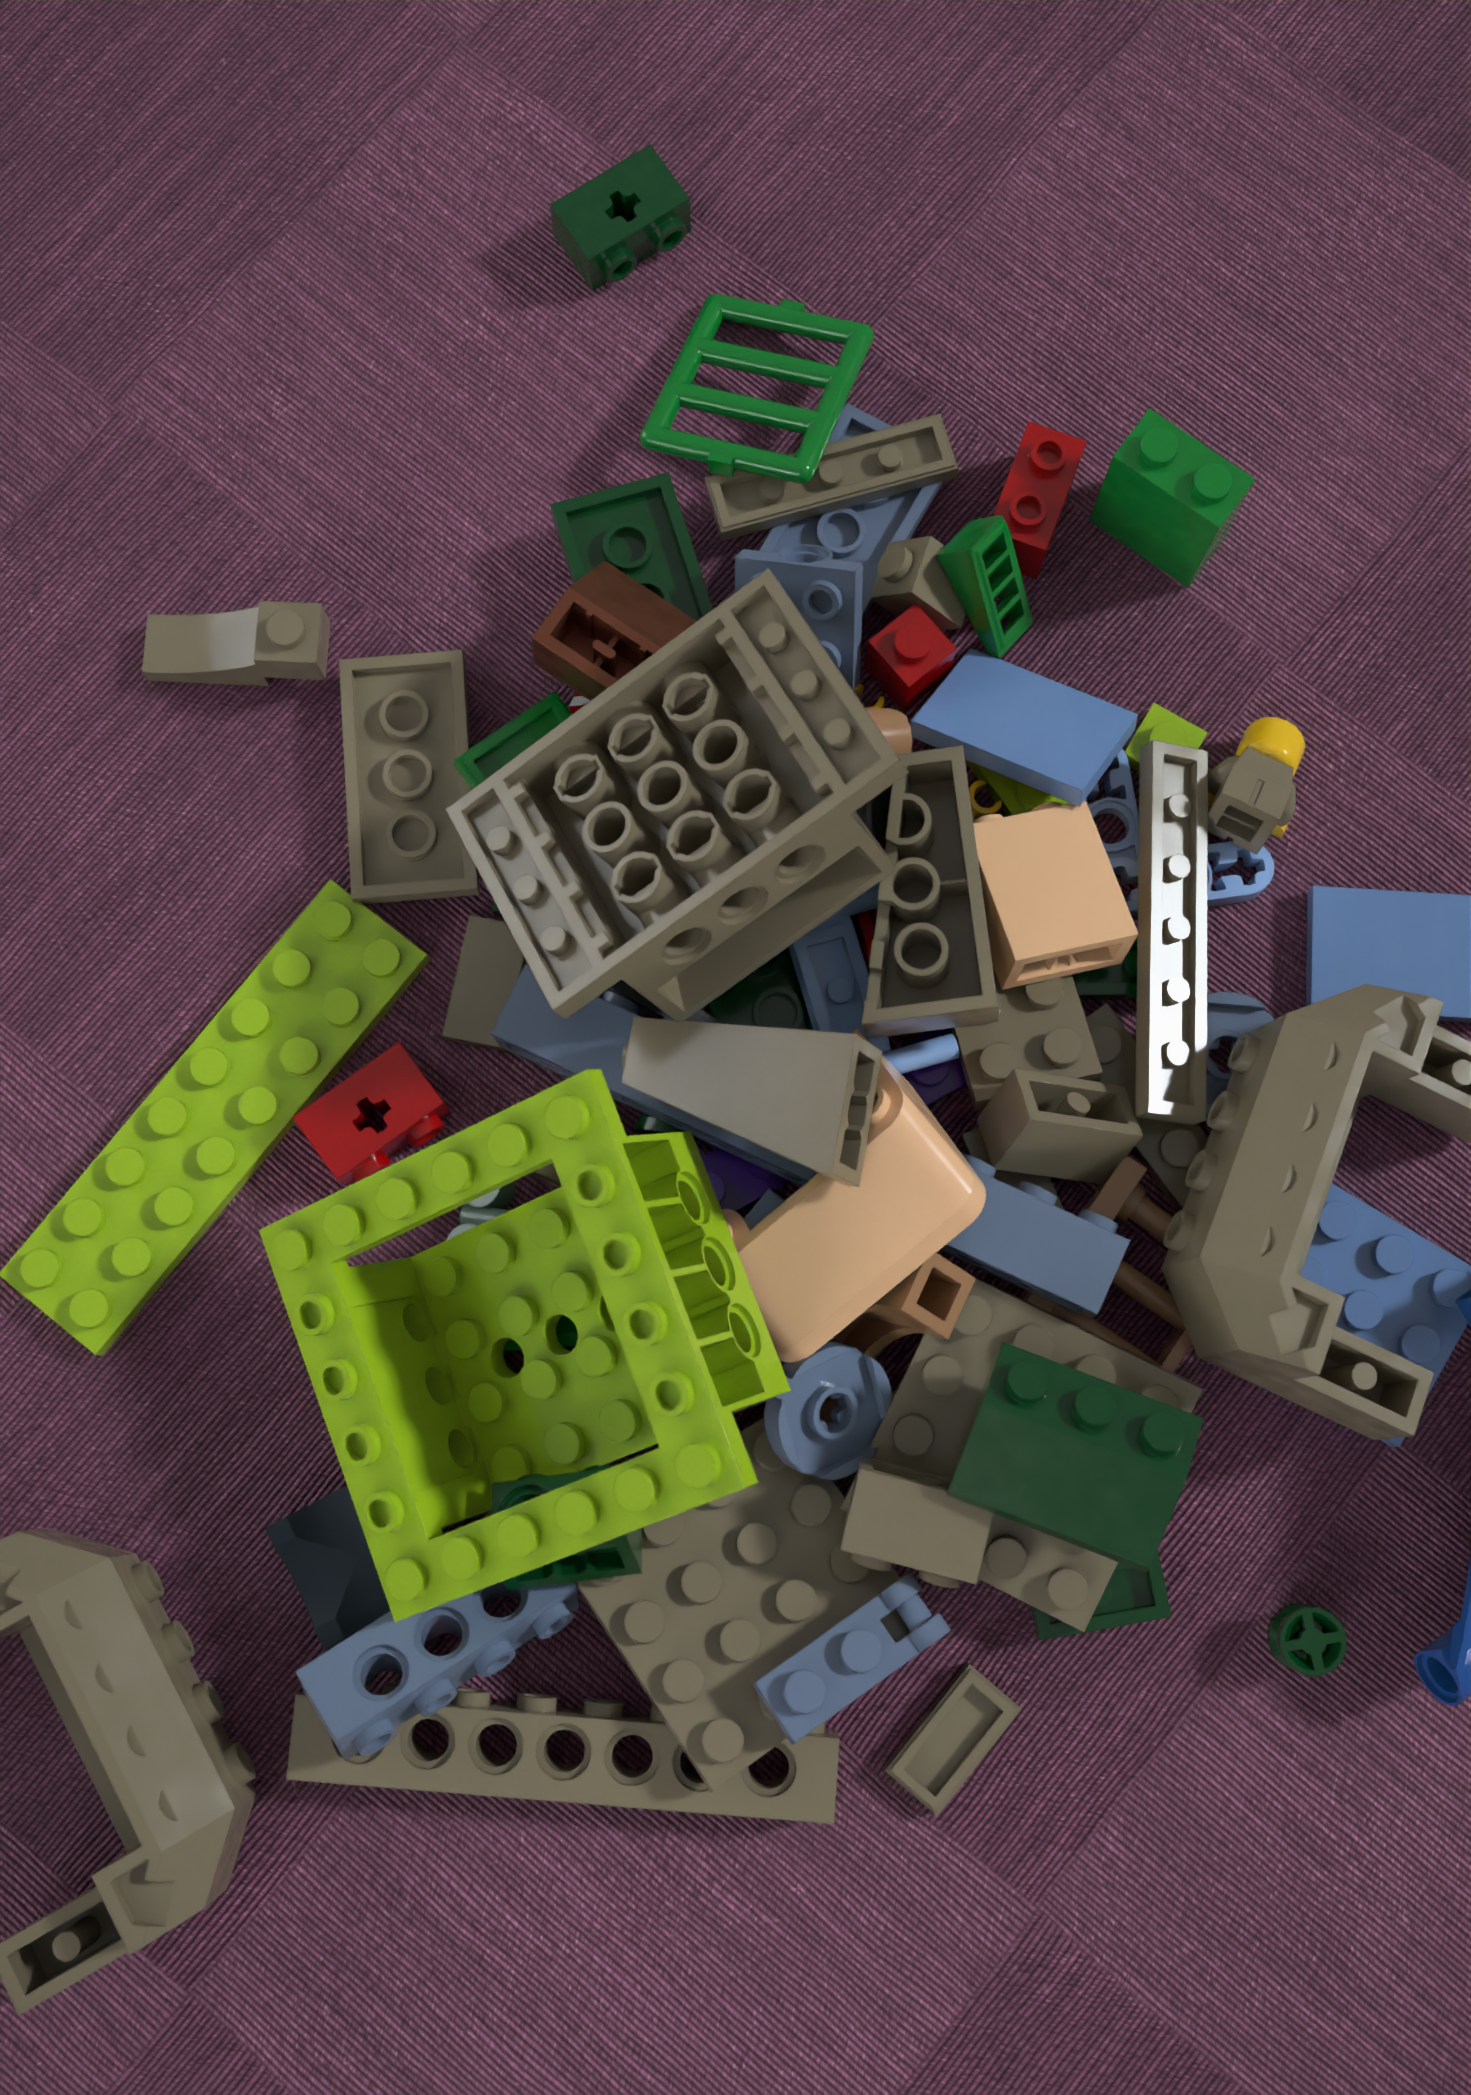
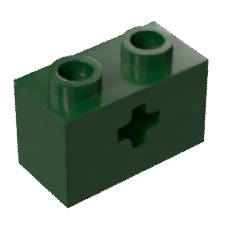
M651 144L550 204L554 236L592 291L607 282L615 283L623 280L635 269L637 264L658 251L664 253L674 249L683 241L686 234L691 232L690 198Z

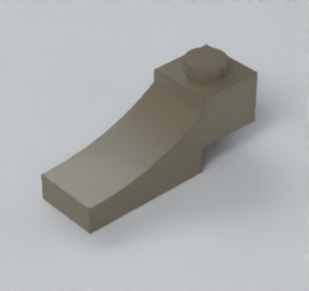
M259 601L257 607L209 614H148L142 673L148 681L270 686V678L326 680L331 622L321 603Z

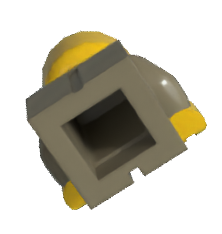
M1264 717L1253 721L1245 730L1236 755L1229 756L1208 773V805H1210L1208 809V832L1224 840L1227 837L1233 838V844L1256 855L1270 834L1278 838L1283 837L1287 825L1295 813L1296 788L1292 780L1305 750L1304 737L1295 725L1277 717Z

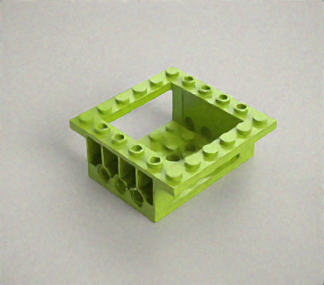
M586 1069L259 1230L394 1622L758 1483L733 1413L791 1391L692 1132L626 1136L601 1069ZM551 1163L554 1164L562 1187L414 1256L348 1266L347 1260ZM562 1315L569 1317L577 1328L578 1340L572 1351L563 1348L556 1336V1325ZM508 1339L516 1341L523 1351L524 1363L518 1374L512 1372L504 1361L503 1350ZM656 1444L659 1445V1448L448 1533L443 1534L442 1529L491 1511L493 1483L517 1480L528 1474L550 1476L579 1472L594 1465L602 1466Z

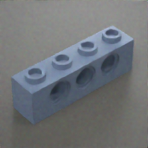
M502 1581L398 1622H394L390 1611L301 1667L295 1673L307 1698L344 1760H348L357 1753L361 1756H368L386 1746L396 1736L397 1730L395 1728L419 1712L421 1716L425 1717L438 1712L448 1705L457 1694L456 1688L477 1674H480L481 1677H489L502 1670L514 1659L516 1655L515 1649L537 1635L540 1639H546L566 1627L573 1619L574 1614L572 1612L579 1608L577 1585L575 1582L507 1590ZM508 1596L520 1602L517 1610L506 1617H493L485 1612L488 1604L498 1597ZM451 1633L462 1639L459 1647L448 1655L436 1656L427 1651L429 1643L438 1635ZM393 1671L402 1676L398 1687L388 1694L374 1695L367 1691L370 1681L379 1673Z

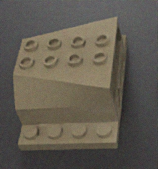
M768 568L448 807L446 811L554 1012L567 1019L622 979L671 1018L685 1021L897 870L896 866L855 811L909 772L782 585Z

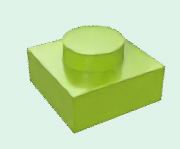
M1153 703L1125 750L1129 766L1140 772V748L1152 740L1199 749L1208 732Z

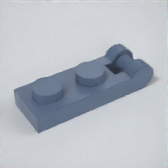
M912 1572L902 1577L753 1684V1687L792 1745L951 1631L940 1613L933 1616L918 1595V1592L923 1590ZM895 1609L911 1631L910 1634L895 1643L880 1621Z

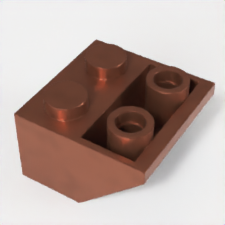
M604 561L567 588L532 637L534 664L591 701L697 621L607 561Z

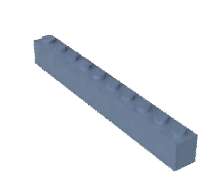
M525 964L491 1031V1035L500 1047L566 1078H570L586 1069H601L612 1099L648 1116L671 1124L682 1131H691L694 1137L799 1186H803L817 1174V1172L621 1083L623 1076L622 1051L626 1041L630 1038L633 1018L641 1017L637 1015L640 1009L639 1006L621 995L605 991L602 998L596 997L569 1018L564 1019L552 1010L529 965ZM962 1154L983 1182L986 1190V1200L977 1219L942 1247L940 1251L1090 1320L1098 1315L1130 1240L1116 1234L1119 1225L1103 1215L1085 1209L1081 1210L1079 1217L1054 1206L1057 1197L1051 1192L1024 1181L1020 1182L1018 1189L993 1178L996 1172L993 1166L973 1156Z

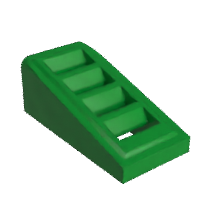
M997 515L971 520L936 554V557L988 655L1000 658L1034 622L1008 526L1003 516ZM998 596L1001 603L996 607L994 599ZM1007 614L1010 622L1002 629L1000 621Z

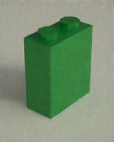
M1149 408L1113 455L1089 521L1189 588L1223 542L1255 478Z

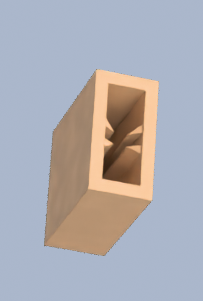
M1086 801L1080 807L1074 804L1062 805L1060 802H1048L1037 806L1027 813L1003 817L1000 814H989L973 821L992 964L1002 990L1122 964L1138 936V931Z

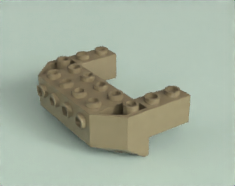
M1363 984L1286 1013L1239 1037L1228 1059V1067L1233 1069L1226 1091L1218 1095L1208 1113L1207 1126L1212 1128L1207 1144L1205 1149L1195 1156L1186 1174L1185 1184L1190 1187V1191L1183 1210L1178 1211L1173 1216L1166 1229L1163 1244L1169 1249L1161 1269L1198 1358L1370 1439L1379 1440L1415 1435L1434 1372L1337 1327L1336 1324L1345 1297L1300 1275L1362 1097L1371 1095L1455 1137L1471 1143V1042L1437 1026L1444 1002L1430 996Z
M51 1528L17 1531L0 1539V1638L20 1633L127 1852L91 1876L96 1886L0 1942V1978L18 2016L126 1953L131 1955L205 1909L226 1891L256 1796V1791L251 1783L256 1778L253 1762L240 1742L231 1743L220 1719L225 1717V1709L221 1698L209 1681L206 1680L201 1683L189 1659L194 1656L195 1652L187 1631L179 1621L174 1620L170 1622L159 1600L160 1597L164 1596V1588L154 1567L147 1560L140 1562L137 1554Z

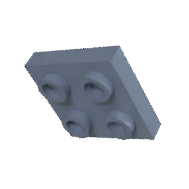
M810 544L783 547L776 553L743 549L735 556V593L769 568L854 690L860 683L863 563L834 560L830 549Z

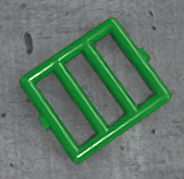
M711 294L706 298L640 433V442L647 450L708 463L709 472L732 477L735 470H740L798 484L808 483L814 476L873 342V330L864 323L806 312L805 303L782 299L780 305L776 306L723 294ZM722 320L836 343L844 345L836 365H830L716 341L713 338ZM701 363L825 390L816 410H810L692 384ZM680 407L805 435L796 455L790 456L670 428Z

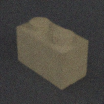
M1013 1068L977 1117L991 1165L996 1170L1104 1184L1121 1160L1125 1159L1143 1137L1125 1086Z
M860 1456L842 1531L840 1550L851 1552V1560L874 1570L889 1571L893 1563L919 1570L918 1577L941 1587L957 1588L959 1581L977 1584L993 1513L946 1495L951 1482L950 1478Z

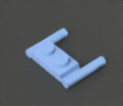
M879 883L788 947L814 1031L852 1033L858 1029L866 1037L862 1027V1017L869 974L850 916L878 908ZM952 1033L894 1050L890 1048L888 1036L868 1039L875 1047L882 1051V1055L901 1074L959 1058V1047Z

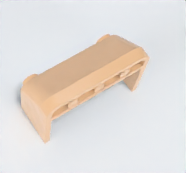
M858 1029L852 1032L871 1043ZM882 1055L859 1187L846 1186L817 1173L753 1228L736 1211L721 1209L778 1358L781 1361L791 1363L803 1360L814 1354L972 1224L984 1207L986 1190L981 1179L911 1084Z

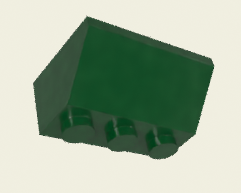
M1002 1342L987 1374L946 1495L1147 1573L1186 1482L1203 1418Z

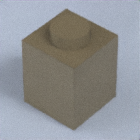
M932 536L888 543L886 551L878 563V574L869 597L896 617H899L917 603L940 630L961 628L966 615V611L936 557V554L944 547L943 544Z

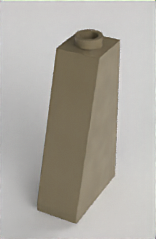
M634 1017L630 1038L626 1041L622 1051L623 1076L621 1083L846 1186L859 1187L882 1051L853 1033Z

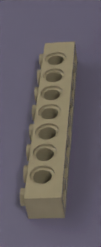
M400 1682L383 1683L382 1693H370L374 1695L388 1694L394 1691ZM460 1687L456 1688L457 1694L455 1698L438 1712L425 1717L421 1716L419 1712L395 1728L397 1730L396 1736L382 1749L368 1756H361L357 1753L345 1761L304 1690L295 1694L286 1780L834 1824L840 1738L837 1729H825V1722L793 1745L786 1738L775 1746L788 1759L785 1772L777 1779L762 1780L756 1777L748 1766L711 1793L700 1775L690 1772L685 1767L682 1761L683 1749L653 1704H651L650 1714L624 1712L623 1701L604 1698L584 1699L583 1709L557 1707V1696L541 1693H518L516 1704L490 1702L491 1691ZM434 1719L445 1726L449 1736L446 1751L437 1754L429 1753L419 1745L416 1738V1729L421 1720ZM500 1724L508 1727L513 1732L517 1742L516 1753L506 1759H498L488 1754L482 1741L483 1731L487 1726ZM559 1730H570L578 1734L584 1743V1757L574 1764L558 1762L549 1750L551 1734ZM628 1735H637L644 1738L651 1746L653 1752L652 1761L642 1769L632 1770L624 1767L618 1761L615 1753V1745L621 1738Z

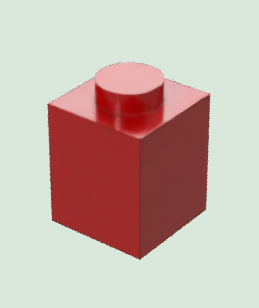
M915 603L868 640L864 668L904 712L948 676L951 672L957 648L918 604Z

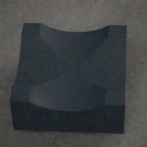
M347 1485L265 1528L275 1550L283 1560L300 1592L311 1618L313 1628L324 1651L346 1640L391 1611Z

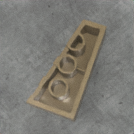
M963 745L897 754L909 773L892 784L885 838V853L897 870L879 883L874 940H872L867 995L864 1001L862 1027L867 1039L998 1022L997 995Z

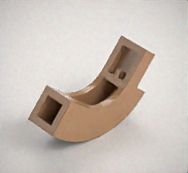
M935 1253L829 1341L841 1342L855 1347L863 1354L874 1359L888 1344L905 1335L920 1333L949 1339L976 1278L938 1253ZM827 1397L821 1405L819 1419L825 1421L827 1425L832 1421L831 1410L839 1406L838 1399Z

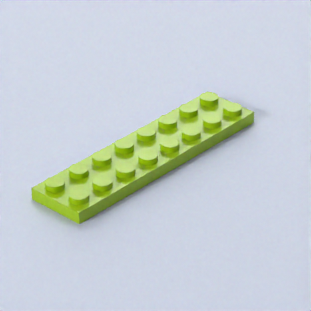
M330 879L0 1271V1277L93 1354L103 1356L296 1122L292 1117L313 1103L430 961L428 955L361 902H353L351 895Z

